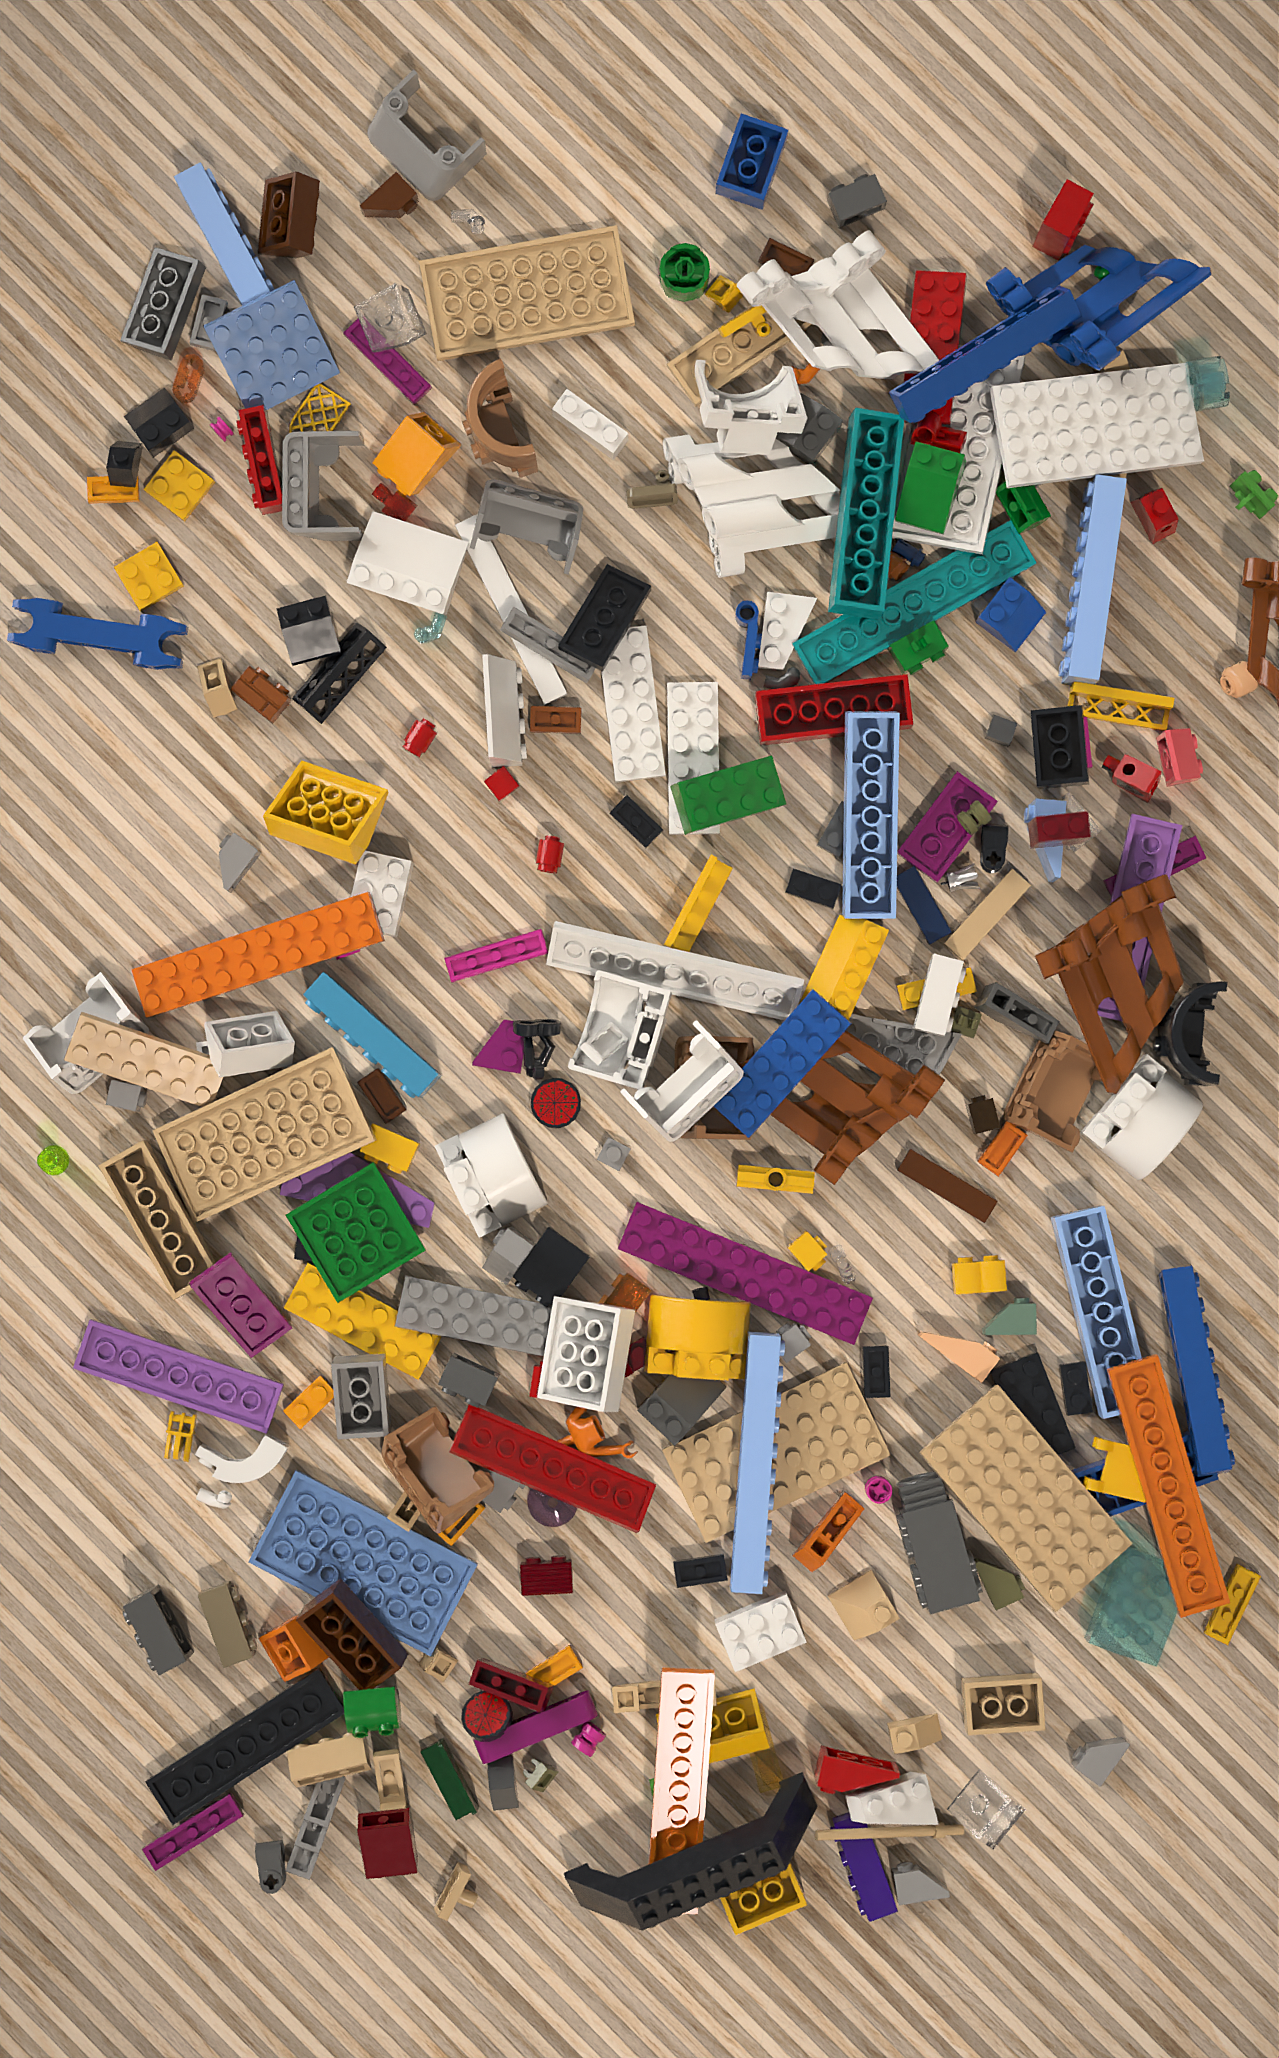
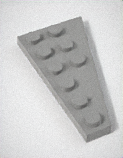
M851 1014L849 1021L852 1024L846 1030L914 1075L924 1064L940 1075L962 1035L946 1032L945 1036L941 1037L914 1030L913 1025L856 1014ZM848 1052L841 1054V1056L876 1074Z

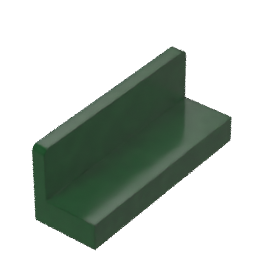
M442 1738L421 1749L420 1753L455 1820L470 1813L472 1815L478 1813L479 1805L445 1739Z

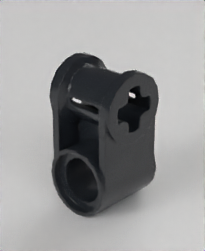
M982 824L980 864L987 873L998 872L1005 863L1009 832L1008 825ZM991 855L995 856V860H999L995 866H991V862L987 861Z

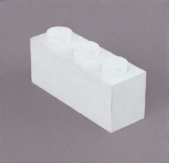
M568 389L565 390L552 408V415L555 419L612 460L616 458L628 442V433Z
M937 954L931 955L913 1025L914 1030L941 1037L945 1036L946 1032L950 1033L954 1018L950 1017L952 1007H957L960 993L956 992L958 982L963 983L966 968L962 967L964 961Z

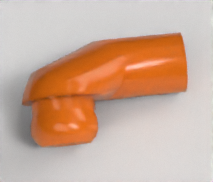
M810 363L805 369H797L791 366L794 370L797 384L809 383L820 370L819 368L812 367Z

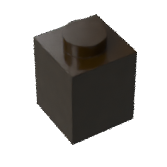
M985 1095L970 1098L971 1104H967L966 1109L973 1134L1001 1128L993 1098L986 1099Z

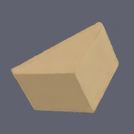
M404 1491L387 1519L409 1532L419 1517L420 1512Z

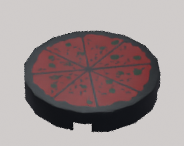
M562 1078L544 1080L535 1088L531 1096V1109L534 1117L539 1123L549 1128L568 1126L577 1118L580 1112L581 1098L578 1090L572 1083Z
M481 1691L466 1701L462 1709L461 1721L465 1731L475 1740L491 1742L504 1735V1731L507 1727H510L513 1711L507 1699Z

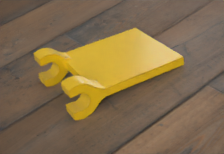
M1094 1436L1092 1447L1107 1451L1101 1479L1096 1480L1084 1477L1083 1485L1085 1489L1146 1503L1129 1445Z

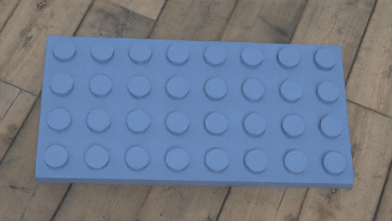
M296 1469L249 1563L314 1597L341 1578L394 1638L431 1657L478 1563L413 1529H410L409 1532L387 1519L388 1516Z

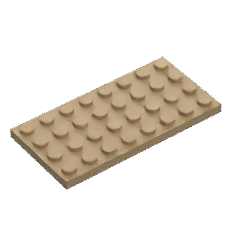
M617 225L419 261L437 361L635 326Z
M336 1047L329 1048L152 1130L193 1224L377 1141Z
M847 1362L781 1392V1406L776 1407L775 1417L779 1418V1432L774 1433L773 1443L778 1445L777 1458L772 1459L771 1469H776L775 1484H770V1494L774 1495L773 1510H768V1513L890 1456V1452ZM742 1411L680 1440L675 1446L672 1444L662 1449L705 1543L734 1530Z
M999 1385L992 1387L919 1452L1054 1612L1062 1608L1133 1544Z

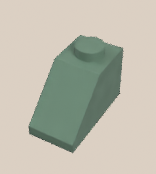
M1014 1298V1303H1007L982 1328V1334L1037 1335L1036 1303H1030L1029 1298Z

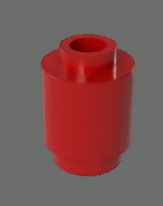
M424 718L421 722L415 720L404 738L405 743L402 747L420 758L422 753H426L437 735V732L434 731L436 726Z
M545 835V840H539L536 858L538 871L557 874L558 868H561L564 843L560 842L559 837Z

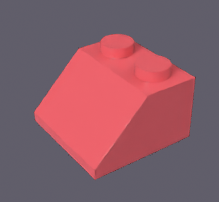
M1172 729L1161 733L1156 740L1166 786H1175L1200 779V774L1203 773L1201 759L1196 757L1195 749L1198 748L1197 738L1195 734H1191V729Z

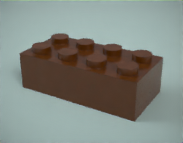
M341 1578L307 1603L296 1619L358 1690L374 1689L402 1668L409 1654Z

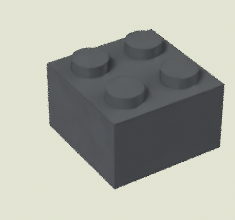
M453 1353L438 1385L442 1386L441 1391L453 1397L460 1394L466 1397V1403L479 1408L480 1404L485 1406L500 1374Z

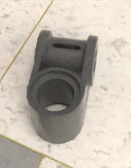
M283 1840L256 1843L255 1857L260 1887L268 1894L276 1893L286 1881ZM271 1874H273L274 1879H278L275 1885H273L272 1880H268Z

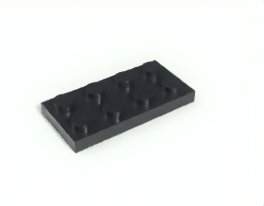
M607 564L558 644V649L603 672L650 594L652 586Z
M1038 1352L991 1370L990 1373L995 1385H999L1057 1455L1076 1448Z

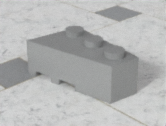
M512 1226L507 1230L502 1228L492 1241L496 1245L482 1267L505 1285L509 1283L536 1245V1243Z

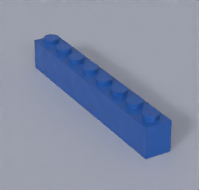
M1062 286L1056 287L889 391L900 417L909 423L921 421L925 418L926 413L943 407L950 398L964 394L968 391V387L974 383L985 381L989 378L990 373L1009 366L1011 360L1028 354L1035 345L1049 341L1053 338V334L1059 330L1073 326L1074 321L1082 316L1071 290Z
M1192 1266L1165 1269L1159 1273V1280L1197 1476L1227 1473L1232 1470V1465H1235L1233 1450L1228 1449L1227 1439H1230L1228 1425L1223 1424L1222 1414L1225 1413L1224 1402L1222 1398L1218 1399L1217 1388H1220L1218 1374L1213 1373L1212 1363L1215 1362L1212 1347L1208 1348L1207 1343L1210 1332L1208 1323L1203 1322L1202 1313L1205 1312L1204 1301L1202 1297H1198L1197 1287H1200L1199 1276L1197 1272H1193Z

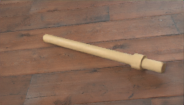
M939 1822L938 1825L815 1830V1840L932 1836L933 1839L945 1838L947 1835H963L964 1826L962 1824L945 1825L943 1822Z

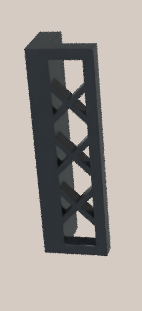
M357 622L339 642L341 653L327 657L292 698L295 703L306 710L320 724L326 720L387 648L368 629ZM371 640L377 647L371 654L364 655V647ZM358 661L356 672L347 674L349 664ZM342 680V688L339 692L331 693V685L335 681ZM319 700H325V708L318 715L312 708Z

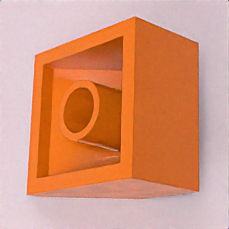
M299 1614L258 1638L284 1682L312 1670L329 1658L296 1621Z

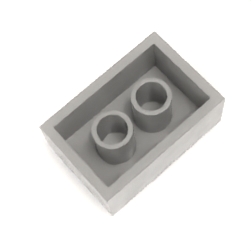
M386 1353L334 1357L331 1369L337 1440L385 1437L390 1434L392 1426Z

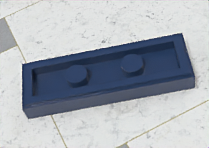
M915 866L897 875V890L927 943L930 945L950 934L952 931Z

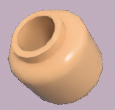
M1237 662L1225 668L1222 672L1220 685L1227 695L1239 698L1255 691L1258 687L1257 681L1247 670L1248 662Z

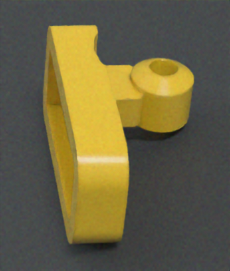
M761 305L746 310L719 327L718 331L722 338H725L751 322L753 328H755L756 335L759 337L768 336L771 329L765 323L762 314L767 311Z

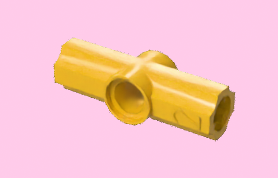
M738 1164L736 1187L813 1194L815 1172ZM773 1172H779L782 1175V1183L777 1187L770 1185L768 1180L769 1175Z

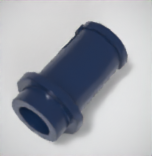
M899 539L892 552L907 559L912 567L914 565L919 567L926 556L922 552V548L918 550L903 539Z

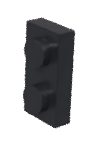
M628 795L609 813L645 849L663 832V829Z
M793 868L785 893L834 909L842 884Z
M862 1346L864 1398L891 1397L889 1346Z
M1086 1362L1059 1364L1066 1415L1093 1413Z
M724 1554L673 1561L677 1588L728 1581Z

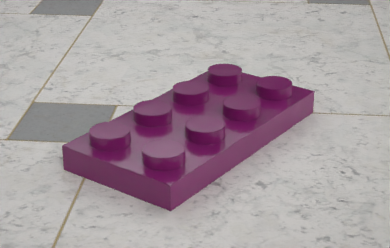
M957 771L899 848L897 854L931 880L938 883L972 837L961 826L956 816L962 811L969 810L970 805L976 800L990 813L998 801Z
M231 1252L189 1282L194 1292L250 1358L293 1329L287 1318Z

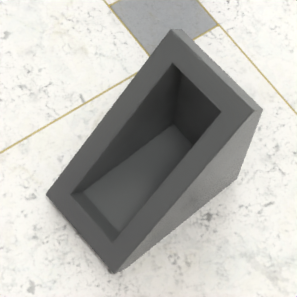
M513 1755L504 1756L489 1762L488 1781L493 1811L519 1808Z

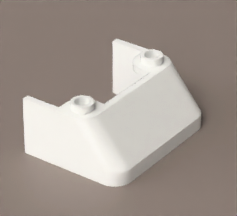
M697 1020L692 1024L701 1034L696 1035L691 1040L689 1050L693 1055L658 1089L643 1087L635 1093L634 1097L625 1089L620 1091L634 1108L669 1142L679 1139L741 1080L744 1073L741 1067Z

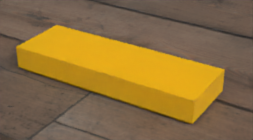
M1236 1564L1226 1584L1230 1603L1215 1607L1203 1632L1204 1634L1226 1645L1229 1644L1261 1575Z

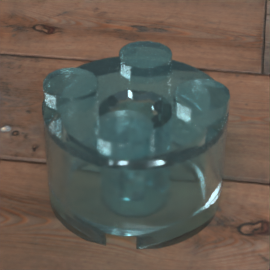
M1214 356L1186 362V371L1190 380L1195 411L1227 407L1229 405L1230 392H1225L1226 384H1229V377L1224 359L1221 356Z

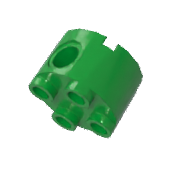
M688 243L674 245L661 258L659 278L665 295L682 302L702 297L708 286L710 265L707 256L696 245Z

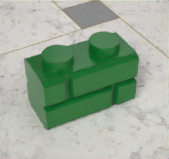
M1005 481L997 488L996 495L1018 534L1036 528L1051 517L1034 485L1007 488Z

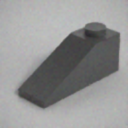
M997 982L985 986L974 1007L995 1021L1046 1044L1049 1043L1060 1022Z

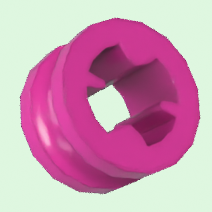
M218 417L216 418L217 422L215 424L211 423L210 427L226 442L227 436H232L234 433Z

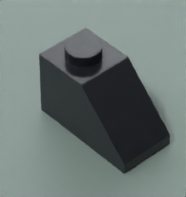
M117 441L110 446L106 469L111 486L136 487L143 449L142 443Z

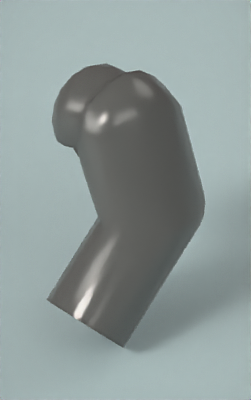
M791 667L780 678L766 675L764 688L794 687L800 680V672L797 668Z

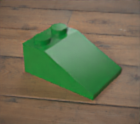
M916 442L908 465L895 522L944 535L966 466L965 455Z

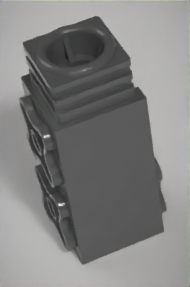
M927 1472L905 1478L896 1483L902 1507H898L900 1514L896 1515V1520L906 1555L913 1560V1564L909 1565L922 1609L926 1608L930 1614L980 1601L979 1593H983L975 1561L972 1552L970 1553L969 1549L965 1547L953 1500L949 1499V1495L945 1493L942 1479L936 1472Z

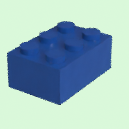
M741 113L716 183L715 194L763 210L787 142L789 129Z

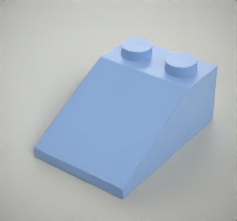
M1036 798L1028 805V808H1025L1024 823H1029L1036 816L1066 813L1067 801ZM1063 846L1035 848L1048 882H1055L1061 878Z

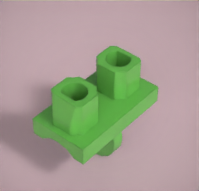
M1252 470L1249 473L1244 471L1230 485L1235 492L1234 495L1240 501L1235 508L1239 511L1245 506L1250 513L1253 512L1260 520L1276 505L1274 502L1278 498V494L1271 488L1263 491L1258 486L1262 478L1256 470Z

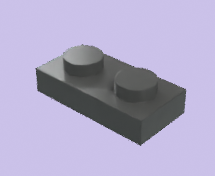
M841 801L817 844L818 847L838 858L843 851V801Z

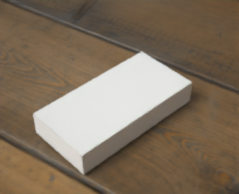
M610 1021L585 1041L580 1049L597 1065H600L628 1041V1038Z

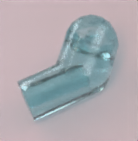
M435 612L432 624L424 628H417L414 631V638L422 644L439 639L447 616Z

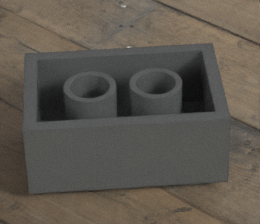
M159 1584L132 1598L123 1606L125 1610L122 1612L127 1624L129 1626L132 1625L137 1633L134 1635L138 1646L141 1649L144 1648L149 1656L146 1658L147 1663L153 1672L156 1671L160 1676L186 1662L192 1656L194 1651Z

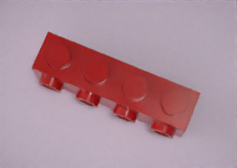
M263 405L238 410L240 420H236L239 435H243L245 444L241 445L245 460L249 459L250 469H247L248 480L250 484H254L255 493L252 494L255 509L259 508L262 515L281 512L282 482L267 412Z

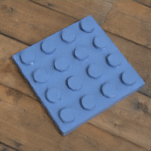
M295 280L203 325L245 409L263 405L265 410H268L340 373Z

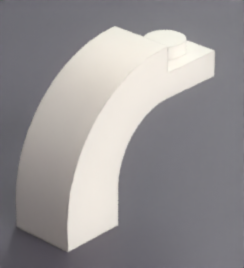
M267 1433L254 1454L244 1459L229 1458L204 1443L199 1446L195 1455L200 1458L198 1461L209 1468L217 1467L212 1477L229 1483H245L256 1480L270 1472L282 1460L290 1445Z

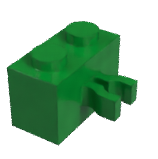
M933 620L890 644L888 651L902 675L908 672L910 675H913L924 668L922 664L931 660L934 663L945 657L944 652L947 651L949 645Z

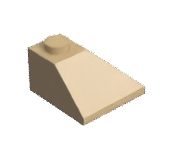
M872 1570L828 1595L829 1600L854 1641L879 1632L900 1619Z

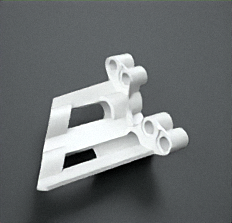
M870 230L858 236L852 244L849 242L842 245L835 251L833 257L818 261L807 272L790 276L789 273L784 272L775 259L766 262L758 272L755 273L753 271L746 274L737 283V288L752 307L762 305L812 367L826 371L849 368L858 377L896 379L900 374H918L939 361L938 357L870 271V268L886 252ZM794 319L818 326L833 346L815 347ZM879 329L887 331L903 352L888 351L877 354L860 330Z
M690 435L663 439V451L666 460L669 462L668 472L671 483L676 485L685 483L690 490L695 491L701 503L702 517L709 532V545L712 553L715 555L714 567L719 578L744 574V553L836 538L840 490L812 464L804 465L792 455L789 447L776 438L770 455H764L767 461L776 469L756 473H746L725 461L726 459L754 454L721 452L719 442L695 445ZM811 496L816 505L828 516L803 520L796 519L783 507L781 500Z

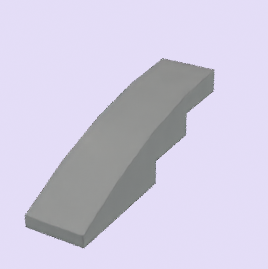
M346 1777L316 1783L285 1872L310 1880Z

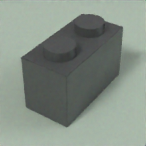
M864 174L857 177L852 184L847 186L840 184L832 188L828 194L827 202L838 228H841L884 210L887 200L876 175L868 176Z

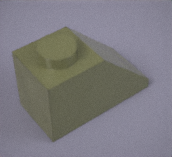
M978 1558L974 1559L977 1573L996 1611L1024 1598L1021 1591L1025 1587L1019 1575L1014 1576L1010 1570Z

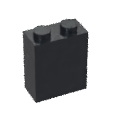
M548 1227L513 1275V1278L516 1279L514 1284L526 1293L530 1289L537 1295L535 1300L548 1307L549 1304L553 1305L554 1296L562 1297L590 1256L551 1227Z

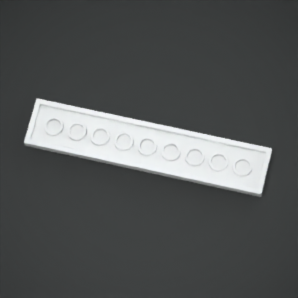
M558 921L554 922L546 965L591 976H595L596 972L600 970L671 991L673 995L784 1021L798 1006L804 984V979Z

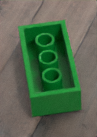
M772 755L677 782L670 786L685 835L786 805Z

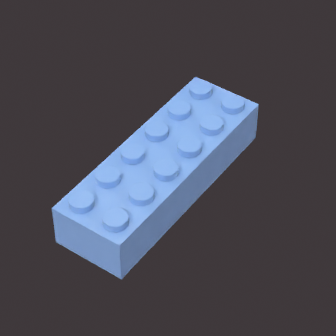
M200 162L175 175V181L241 305L243 306L275 290L269 278L266 279L267 276L257 256L254 257L255 254L246 235H243L240 224L231 211L224 194L219 189L209 168L205 170Z

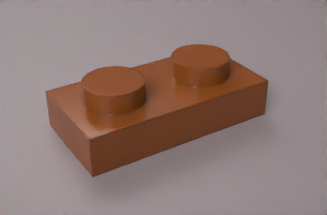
M531 706L530 733L581 734L582 708Z

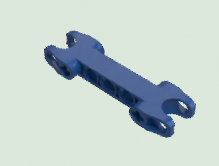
M42 598L13 600L12 607L15 610L32 615L33 625L25 633H8L7 641L9 643L28 648L34 652L55 654L58 642L133 653V665L142 668L161 670L183 667L182 659L164 654L162 644L170 635H188L189 627L187 625L171 621L163 616L150 614L140 615L139 626L64 615L62 614L63 603Z

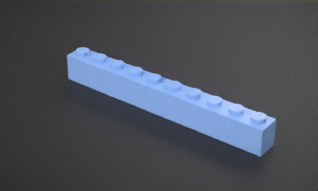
M748 1332L730 1576L731 1592L762 1594L763 1587L768 1585V1571H764V1563L769 1561L770 1546L766 1545V1536H771L772 1520H768V1510H773L774 1495L770 1494V1484H775L776 1469H771L772 1459L777 1458L778 1448L777 1443H773L774 1433L779 1432V1418L775 1417L776 1407L781 1406V1392H777V1385L783 1379V1366H779V1357L784 1356L785 1341L781 1340L780 1334Z

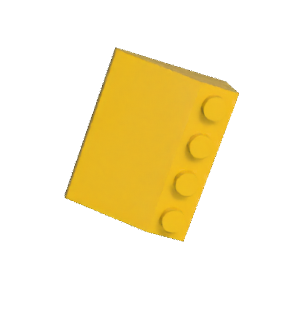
M301 760L264 813L263 818L270 835L356 865L369 846L389 792L388 789Z

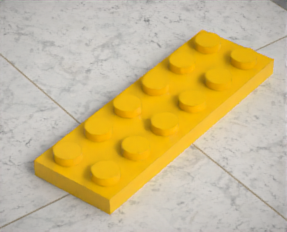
M309 1262L284 1306V1309L369 1354L386 1353L387 1364L417 1380L420 1379L442 1337L395 1327L398 1310L361 1290L337 1303L316 1266Z

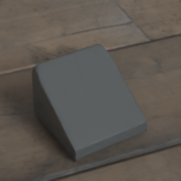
M993 715L985 739L1009 747L1017 723Z

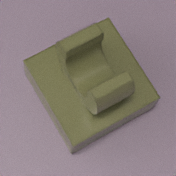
M957 1006L951 1032L974 1039L982 1014Z
M532 1759L531 1762L536 1766V1769L533 1773L524 1769L523 1774L528 1778L525 1783L533 1790L544 1792L558 1774V1771L552 1765Z

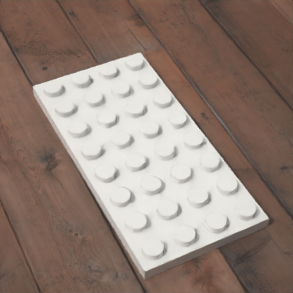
M1025 356L1016 357L1011 360L1009 366L995 370L989 374V378L985 381L974 383L968 387V391L964 394L954 396L951 425L942 424V426L967 432V439L961 451V454L965 455L966 466L944 535L895 522L908 465L915 446L911 444V437L917 423L907 422L900 457L893 539H903L904 541L983 555L1002 468V457L990 388L997 385L1020 383Z
M1187 363L997 385L990 388L1007 488L1092 478L1096 474L1108 476L1201 464L1204 461Z

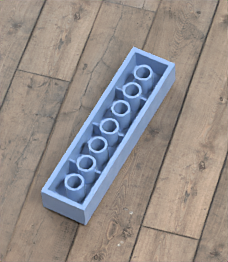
M1096 474L1092 482L1089 481L1087 487L1084 488L1082 502L1086 503L1084 512H1081L1079 527H1082L1083 530L1081 536L1077 538L1075 551L1079 552L1077 562H1074L1072 577H1076L1074 586H1071L1069 593V602L1073 603L1070 611L1067 612L1065 626L1069 627V632L1067 636H1064L1062 651L1066 652L1064 660L1060 662L1058 676L1062 677L1061 684L1071 685L1076 681L1095 685L1100 678L1126 478Z
M845 711L842 915L845 919H896L900 713L896 711Z
M1099 1205L1050 1218L1098 1415L1105 1419L1120 1415L1107 1369L1142 1359L1105 1206Z

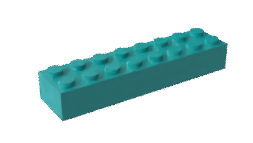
M855 408L849 416L828 612L870 619H878L884 613L904 419L898 414Z

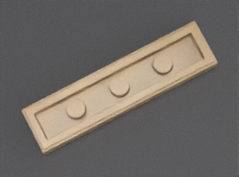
M1011 869L947 939L944 945L963 961L1031 885L1015 870Z

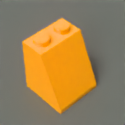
M421 412L405 417L372 463L377 467V472L381 476L391 479L396 484V489L400 493L412 496L419 494L455 454L461 444L429 415Z

